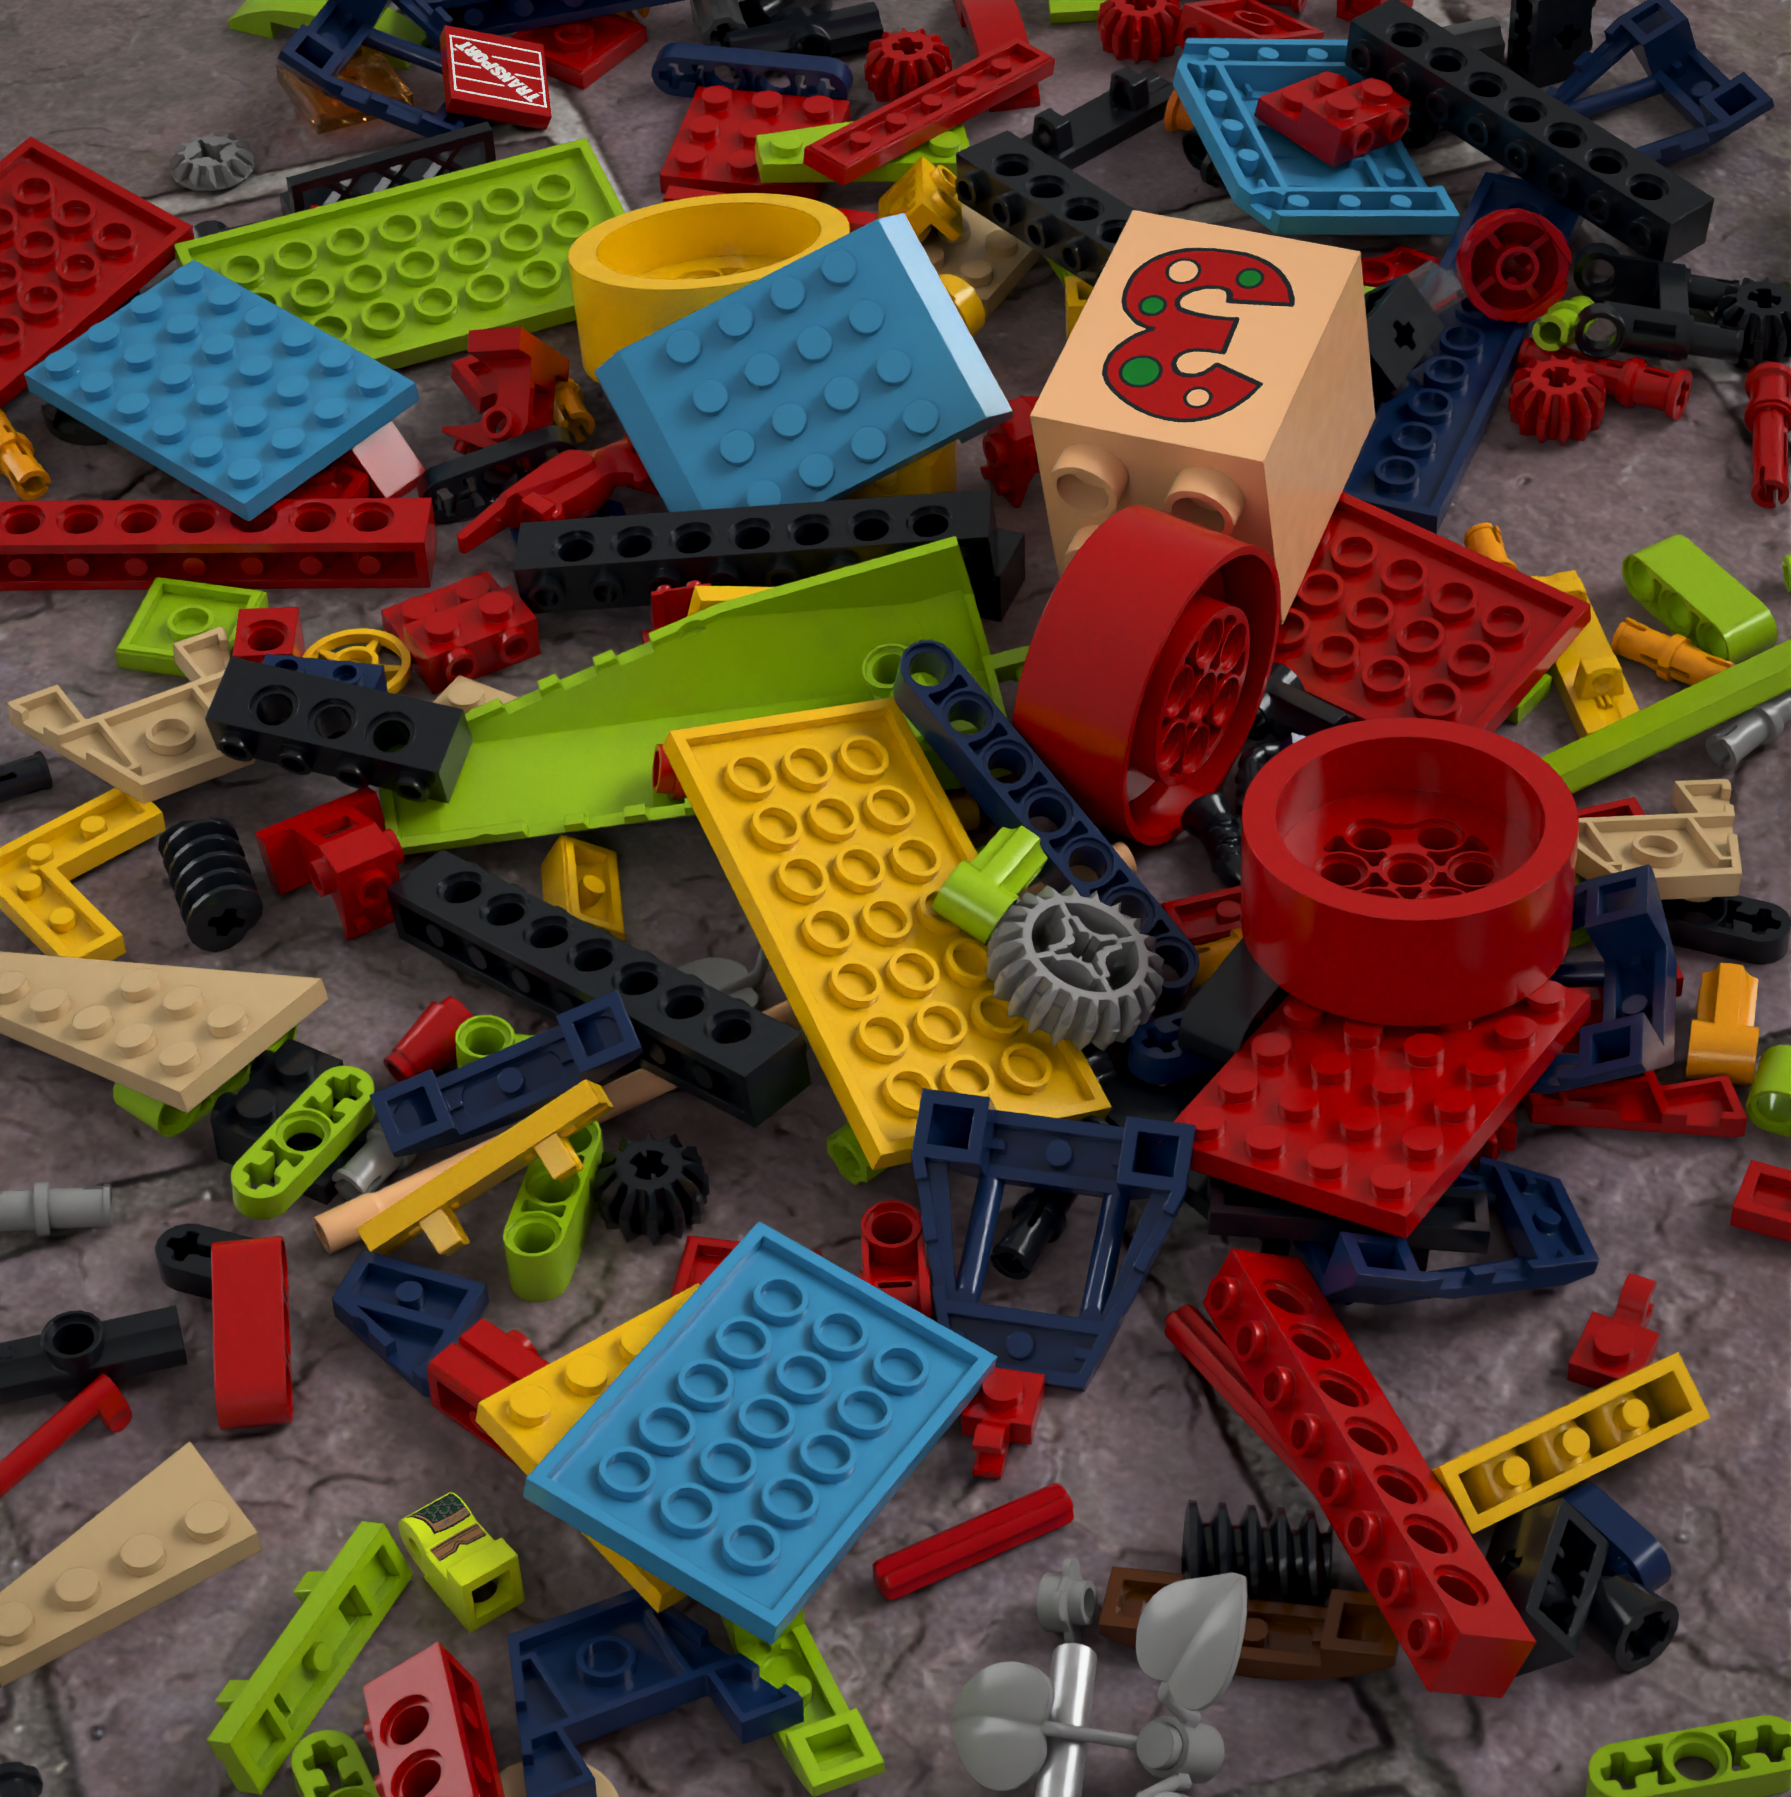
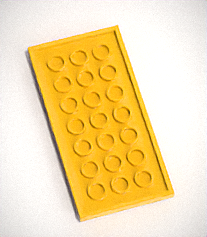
M894 697L669 731L662 748L872 1170L912 1162L911 1153L922 1088L990 1097L996 1110L1074 1121H1081L1089 1115H1094L1105 1120L1112 1106L1082 1050L1078 1052L1071 1041L1064 1038L1053 1046L1050 1034L1040 1029L1028 1034L1029 1022L1025 1018H1008L1009 1001L993 998L995 982L986 977L987 962L989 960L986 956L989 949L988 945L985 946L931 909L938 892L955 868L963 860L971 863L978 854Z

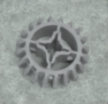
M1072 884L1061 894L1054 888L1046 885L1037 895L1026 892L1015 905H1010L1008 911L999 920L988 942L989 949L986 956L989 960L987 962L986 977L995 982L993 998L1009 1001L1008 1018L1023 1017L1029 1022L1028 1034L1040 1029L1050 1034L1053 1046L1064 1038L1069 1039L1078 1052L1086 1045H1089L1090 1042L1104 1051L1114 1041L1125 1043L1129 1037L1134 1035L1139 1025L1148 1022L1155 1009V1004L1162 993L1164 979L1161 977L1164 959L1154 953L1156 938L1140 934L1141 918L1127 919L1121 914V902L1110 907L1100 902L1097 890L1089 897H1082ZM1038 945L1041 952L1036 953L1034 946ZM1109 982L1114 983L1116 990H1112Z

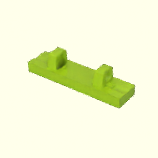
M361 1521L327 1571L306 1572L293 1591L295 1597L299 1598L302 1606L249 1680H229L215 1700L217 1706H220L223 1710L224 1716L206 1741L216 1757L225 1765L228 1776L239 1792L262 1795L413 1577L412 1570L384 1523Z

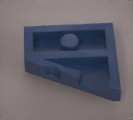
M361 1250L333 1295L332 1303L334 1315L342 1324L421 1395L431 1398L426 1371L429 1361L451 1343L456 1345L459 1337L478 1322L489 1303L487 1284Z

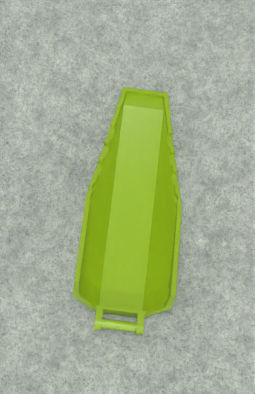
M956 536L731 599L648 633L649 642L619 655H616L611 649L592 657L593 666L563 679H559L555 673L538 680L539 689L505 704L497 698L471 709L465 716L473 742L449 804L427 799L425 802H414L399 796L395 791L379 788L385 819V830L391 829L395 833L404 855L439 851L441 849H454L694 817L696 814L688 798L670 801L667 794H656L653 792L652 764L654 750L657 744H664L669 731L872 701L861 670L863 660L868 653L877 646L886 643H899L909 647L911 644L921 640H933L944 644L950 649L1008 719L999 683L1013 680L1019 685L1030 646L1017 647L991 655ZM921 672L928 686L939 684L935 677ZM956 720L950 723L957 732L965 735L978 732L972 723L965 720ZM920 742L919 745L943 790L963 788V785L928 742ZM405 745L392 746L385 752L398 751ZM1004 768L990 770L994 778L1013 774L1010 770Z

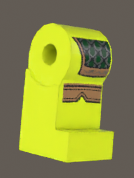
M449 1492L398 1522L402 1541L412 1560L425 1574L424 1579L469 1633L525 1602L518 1554L502 1537L494 1540L476 1521L468 1506L457 1494ZM492 1580L497 1585L496 1592L489 1599L474 1603L472 1591Z

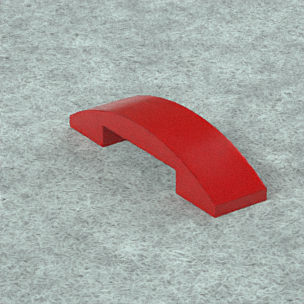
M953 0L961 28L967 27L976 57L1016 37L1029 44L1015 0ZM1038 83L989 108V112L1040 106Z

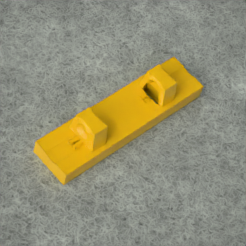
M1576 570L1559 572L1547 577L1531 576L1536 580L1583 600L1591 606V621L1549 668V672L1579 739L1639 711V707L1622 673L1618 659L1610 647Z
M585 1079L358 1227L357 1231L370 1252H380L386 1256H389L425 1232L438 1254H445L449 1257L470 1243V1239L455 1215L456 1211L537 1158H540L554 1180L558 1179L560 1182H564L583 1170L584 1166L568 1138L613 1110L614 1107L601 1085Z

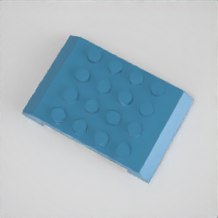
M904 213L879 218L619 350L595 370L596 377L668 512L840 500L957 439L962 444L1013 418V410Z

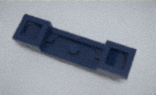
M618 990L557 1015L556 1018L559 1026L439 1077H436L433 1070L429 1069L369 1095L393 1156L396 1158L441 1148L517 1122L530 1116L583 1080L587 1079L597 1083L635 1059L644 1051Z

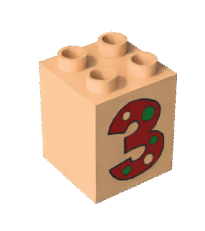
M1136 210L1132 211L1030 414L1059 578H1061L1085 541L1109 517L1129 506L1147 505L1264 549L1273 559L1278 572L1281 591L1280 624L1283 625L1375 419L1360 251Z

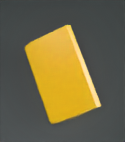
M560 834L541 865L543 901L553 906H560L569 914L596 928H603L614 937L624 941L625 931L617 852Z

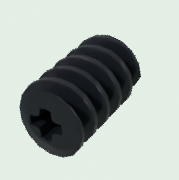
M213 817L182 821L169 827L159 837L158 850L163 858V864L168 873V879L174 891V896L191 942L202 950L215 953L229 949L240 942L247 931L254 927L261 918L263 903L257 892V886L251 875L250 867L245 859V853L239 842L234 825L224 819Z
M1189 1500L1184 1520L1181 1573H1189L1190 1579L1224 1573L1244 1575L1249 1580L1253 1597L1256 1600H1264L1273 1580H1277L1282 1598L1288 1603L1294 1602L1302 1583H1307L1312 1602L1315 1605H1323L1330 1590L1334 1529L1330 1524L1327 1532H1320L1315 1512L1309 1509L1306 1510L1298 1529H1291L1285 1507H1277L1268 1527H1261L1256 1506L1249 1504L1239 1524L1234 1525L1231 1523L1225 1502H1218L1210 1521L1202 1522L1197 1501Z

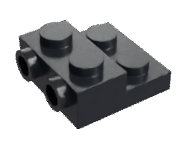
M290 1038L276 1052L270 1050L262 1052L255 1058L251 1066L249 1082L238 1094L232 1092L223 1093L213 1106L210 1122L218 1159L234 1166L245 1152L323 1072L333 1067L343 1066V1060ZM350 1096V1097H349L350 1099H352V1100H354V1101L357 1100V1098L354 1097V1096ZM333 1098V1108L340 1102V1100ZM376 1111L374 1118L367 1127L302 1194L303 1196L328 1205L339 1193L334 1186L337 1182L332 1181V1176L367 1142V1132L376 1122H379ZM299 1133L289 1138L286 1145L297 1151H308L319 1146L322 1139L315 1134ZM274 1177L270 1180L275 1183Z

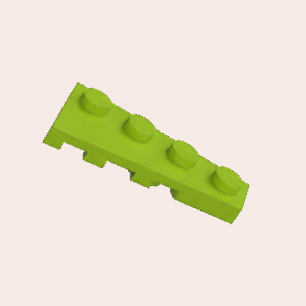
M854 121L756 135L755 157L761 183L835 182L803 164L804 148ZM961 123L852 182H897L922 156L935 167L938 165L945 166L957 177L956 153L970 147L964 124Z

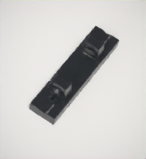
M1125 66L1111 74L1109 91L1062 116L1053 111V109L1048 108L1035 115L1033 132L1022 139L1073 170L1163 120L1169 97L1175 88L1173 83L1166 81L1161 75L1150 69L1138 74L1131 70L1130 67Z
M1209 1176L1207 1193L1208 1234L1259 1238L1261 1241L1260 1253L1288 1257L1291 1240L1336 1243L1340 1231L1401 1238ZM1448 1188L1406 1239L1420 1271L1425 1272L1427 1269L1430 1250L1487 1254L1491 1231L1486 1190Z

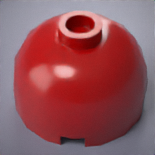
M1520 208L1495 210L1478 219L1464 234L1456 254L1457 278L1467 300L1488 318L1505 322H1531L1546 314L1548 308L1564 296L1568 286L1566 278L1569 273V263L1572 265L1571 250L1563 233L1542 215Z

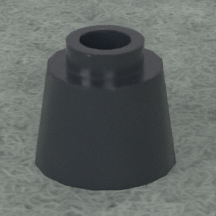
M1626 1575L1602 1576L1599 1578L1584 1627L1618 1667L1624 1671H1637L1652 1663L1670 1644L1678 1628L1679 1613L1676 1605Z

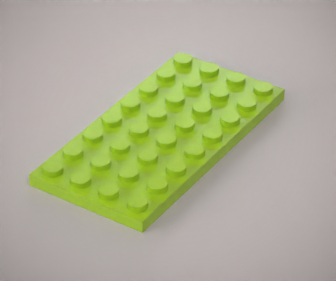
M582 138L174 244V250L179 268L195 260L394 370L468 350L469 330L522 327L531 333L576 321L568 262L569 249L576 239L586 231L606 220L624 214L625 211L587 138Z

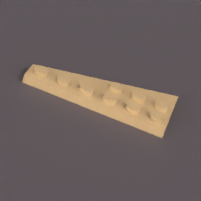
M0 951L1 1034L186 1113L191 1111L328 1000L322 978Z

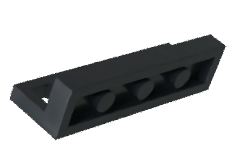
M486 121L287 177L288 191L279 194L282 213L285 216L311 209V205L324 206L496 161L493 129Z

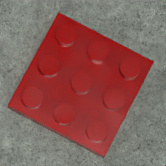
M720 85L710 87L698 86L659 175L661 193H666L669 186L730 194H782L819 201L826 182L761 183L755 157L756 135L850 122V101L831 99L822 95L806 97L785 95L771 90L754 92L729 89Z

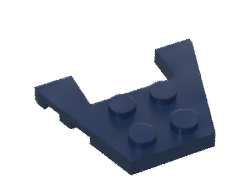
M635 1589L507 1635L526 1797H597L595 1777L578 1753L575 1745L600 1739L612 1731L652 1716L669 1713L676 1707L705 1696H709L743 1745L804 1722L803 1699L797 1691L786 1684L779 1689L775 1688L760 1677L759 1665L741 1653L729 1656L709 1642L708 1630L672 1605L657 1613Z

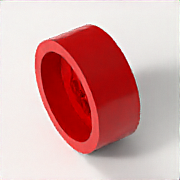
M1147 505L1129 506L1109 517L1092 533L1075 554L1048 600L1032 638L1018 685L1012 725L1093 824L1145 845H1160L1170 841L1184 831L1181 827L1180 818L1186 807L1203 795L1217 793L1233 767L1252 728L1274 660L1281 616V591L1279 576L1273 559L1264 549Z
M1380 718L1343 724L1307 736L1283 749L1260 769L1249 785L1243 801L1240 922L1242 936L1247 948L1262 970L1286 992L1311 1006L1348 1019L1390 1026H1436L1477 1019L1503 1010L1523 1000L1544 985L1556 972L1569 948L1572 934L1579 815L1576 802L1561 776L1538 755L1506 737L1466 724L1427 718Z

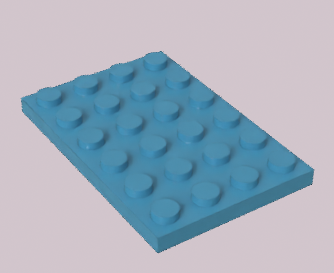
M195 260L178 268L172 275L145 293L136 296L130 303L102 322L93 325L87 332L60 350L51 353L45 360L24 373L28 389L31 393L248 522L419 401L414 381Z
M759 1221L527 1476L523 1497L768 1644L773 1645L980 1391L984 1380L994 1371L997 1356Z

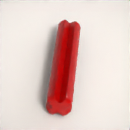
M1050 1484L876 1560L872 1564L875 1584L886 1600L893 1601L1071 1523L1074 1519L1072 1500L1061 1484Z

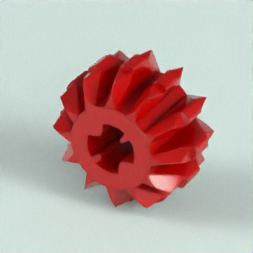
M1107 0L1101 3L1100 13L1097 15V30H1100L1103 51L1114 53L1115 59L1118 61L1132 59L1136 65L1141 60L1157 63L1159 56H1173L1175 47L1179 46L1174 43L1182 13L1179 0Z
M902 28L901 32L896 34L883 32L881 39L869 42V52L866 54V63L864 64L865 81H867L868 90L874 92L876 101L893 102L952 71V56L949 55V46L942 43L940 35H926L922 28L915 32H908Z
M1550 354L1548 360L1544 362L1537 359H1529L1526 368L1515 370L1514 379L1511 382L1508 402L1510 421L1519 425L1520 435H1537L1540 444L1549 439L1557 440L1562 446H1564L1568 438L1585 441L1588 432L1598 430L1600 421L1603 419L1606 399L1604 378L1595 374L1594 365H1578L1575 356H1571L1566 360H1558L1553 354Z

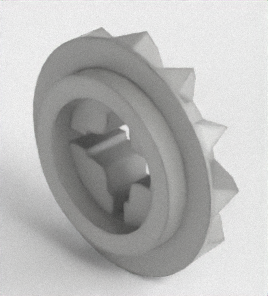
M213 132L208 137L203 138L191 136L190 143H181L175 146V155L169 158L173 179L186 188L199 191H218L234 186L245 180L252 173L255 166L254 154L251 152L249 142L241 139L237 140L233 133H228L221 137L215 136Z

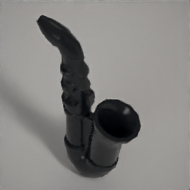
M1284 741L1260 743L1241 753L1237 765L1239 770L1235 776V783L1238 784L1236 789V797L1238 798L1236 801V814L1239 815V818L1231 814L1229 800L1221 793H1208L1195 799L1185 808L1180 818L1183 830L1202 842L1211 862L1213 872L1223 884L1229 887L1241 885L1242 808L1246 791L1260 769L1280 752V745Z

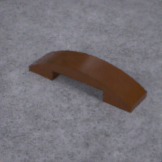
M1112 1566L1098 1623L1099 1634L1136 1650L1137 1627L1146 1604L1162 1588L1174 1582L1185 1580V1574ZM1331 1589L1328 1607L1247 1599L1244 1638L1234 1675L1276 1680H1314L1349 1677L1375 1672L1395 1666L1399 1641L1371 1593Z

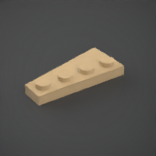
M190 1441L0 1592L1 1687L261 1551L258 1532Z

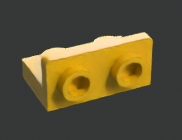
M922 156L879 199L878 219L904 213L920 243L927 237L932 225L952 242H956L963 235L962 203L958 201L955 188L957 177L945 166L938 165L935 167Z

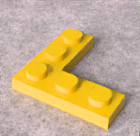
M115 787L0 847V909L45 955L109 961L126 953L123 934L69 881L164 832L166 827L163 812L152 801L143 804Z

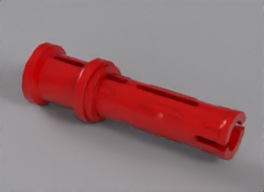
M1527 337L1524 340L1518 354L1517 363L1520 364L1517 366V370L1526 368L1529 359L1547 361L1550 354H1553L1558 360H1566L1571 356H1575L1578 365H1594L1595 374L1604 378L1606 394L1615 396L1616 401L1622 407L1633 408L1637 404L1664 411L1667 418L1678 420L1684 413L1689 401L1692 388V373L1686 369H1679L1674 373L1647 366L1646 360L1638 357L1627 359L1625 362L1608 358L1594 359L1586 356L1579 350L1561 347L1556 351H1546L1537 346L1531 337Z
M1765 362L1750 369L1745 377V392L1750 401L1745 407L1744 421L1747 428L1753 433L1751 497L1761 507L1775 508L1776 490H1778V501L1781 505L1789 498L1788 433L1791 431V369L1778 362Z

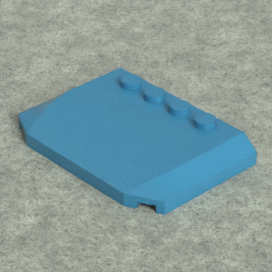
M1186 39L1182 56L1179 58L1173 86L1234 204L1276 235H1326L1340 238L1445 237L1455 234L1460 214L1443 186H1427L1401 139L1331 167L1254 116L1259 97L1325 71L1342 75L1348 80L1350 85L1366 80L1367 78L1345 65L1348 40Z

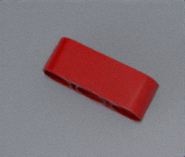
M283 1236L213 1242L211 1247L214 1385L219 1427L221 1430L290 1424L293 1422L289 1279Z

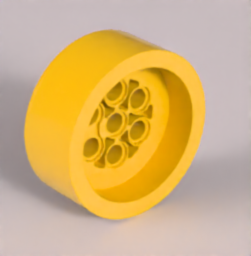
M735 193L692 197L655 204L621 214L594 226L578 237L568 252L584 371L591 379L599 383L595 370L616 352L849 234L850 226L847 217L838 209L826 203L804 197L767 193Z

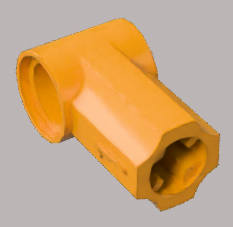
M1720 963L1717 968L1708 972H1702L1696 1007L1697 1020L1692 1019L1686 1079L1699 1080L1728 1075L1732 1084L1752 1086L1759 1037V1027L1754 1026L1758 979L1749 975L1743 965Z

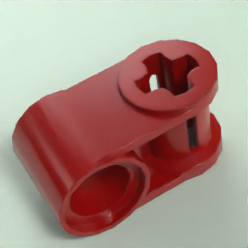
M886 1200L878 1202L869 1207L862 1216L863 1270H859L860 1279L932 1319L929 1267L925 1266L924 1234L921 1215L913 1205L904 1201Z

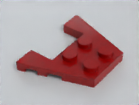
M1678 964L1676 997L1682 996L1684 980ZM1604 987L1572 988L1591 994V1015L1582 1027L1602 1022ZM1580 1029L1559 1054L1579 1053ZM1652 1070L1553 1094L1526 1093L1522 1098L1531 1123L1737 1138L1745 1136L1747 1116L1728 1075L1662 1086Z

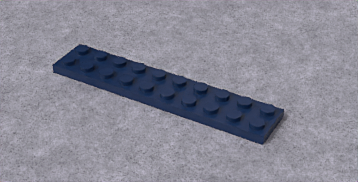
M1485 172L1423 295L1446 327L1432 343L1431 347L1434 349V353L1431 357L1408 374L1407 378L1410 381L1408 387L1388 402L1383 403L1379 398L1374 400V422L1343 489V492L1435 534H1437L1512 375L1517 364L1521 345L1530 336L1533 326L1538 319L1536 318L1531 322L1524 323L1497 321L1488 318L1467 300L1458 281L1456 269V254L1462 238L1471 226L1485 215L1495 210L1520 208L1540 214L1563 233L1571 249L1584 221L1583 217L1521 178Z

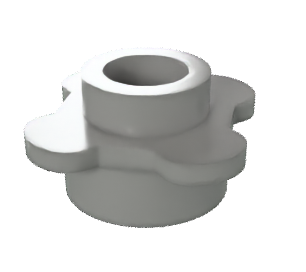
M1066 1558L1062 1565V1572H1046L1042 1576L1037 1592V1614L1044 1631L1064 1632L1065 1643L1080 1644L1082 1626L1091 1625L1096 1617L1097 1592L1092 1581L1083 1580L1080 1574L1078 1559Z

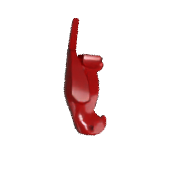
M629 439L619 440L605 447L589 451H564L504 491L487 509L457 534L459 551L467 554L507 527L519 528L520 523L587 518L606 503L616 487L631 485L635 486V489H639L650 484L652 481Z

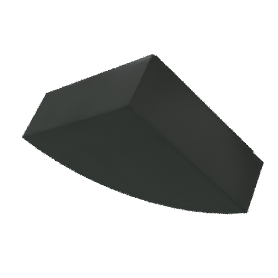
M52 404L41 406L45 426L58 439L82 446L107 444L104 435Z

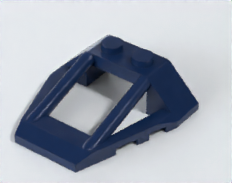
M328 0L308 26L304 24L300 26L278 56L279 66L321 94L339 100L353 109L427 138L486 121L492 128L496 122L494 120L447 112L445 101L436 113L425 111L338 79L339 75L362 46L443 75L440 52L374 29L392 1L440 45L439 38L444 25L450 26L454 19L441 6L433 10L424 0Z
M1646 0L1618 17L1604 31L1606 40L1593 53L1585 50L1573 62L1575 71L1558 89L1550 86L1545 91L1586 118L1661 94L1694 127V129L1635 148L1662 166L1699 154L1775 107L1773 99L1745 72L1729 80L1696 48L1688 18L1670 0ZM1631 49L1648 75L1646 78L1574 101Z
M1649 864L1589 879L1575 886L1572 931L1585 926L1587 933L1604 961L1562 962L1549 980L1558 982L1568 988L1604 987L1602 1022L1580 1027L1579 1053L1559 1054L1527 1093L1553 1094L1649 1072L1674 1063L1677 962L1655 874Z
M922 1088L911 1158L922 1212L921 1221L924 1240L928 1250L937 1322L996 1355L995 1367L1045 1374V1386L1085 1392L1104 1360L1161 1250L1185 1199L1196 1126L1126 1116L1125 1127L1000 1111L996 1110L990 1097ZM949 1170L978 1179L957 1279L955 1276ZM1005 1184L1103 1198L1079 1318L979 1303ZM1149 1199L1114 1283L1130 1200Z
M1480 1156L1477 1166L1468 1164L1452 1183L1460 1186L1453 1188L1486 1190L1488 1209H1497L1518 1255L1514 1259L1420 1272L1407 1240L1404 1238L1340 1231L1336 1243L1293 1240L1299 1258L1304 1262L1326 1300L1337 1305H1350L1355 1302L1384 1306L1430 1298L1457 1299L1563 1286L1594 1274L1600 1259L1561 1179L1484 1156Z

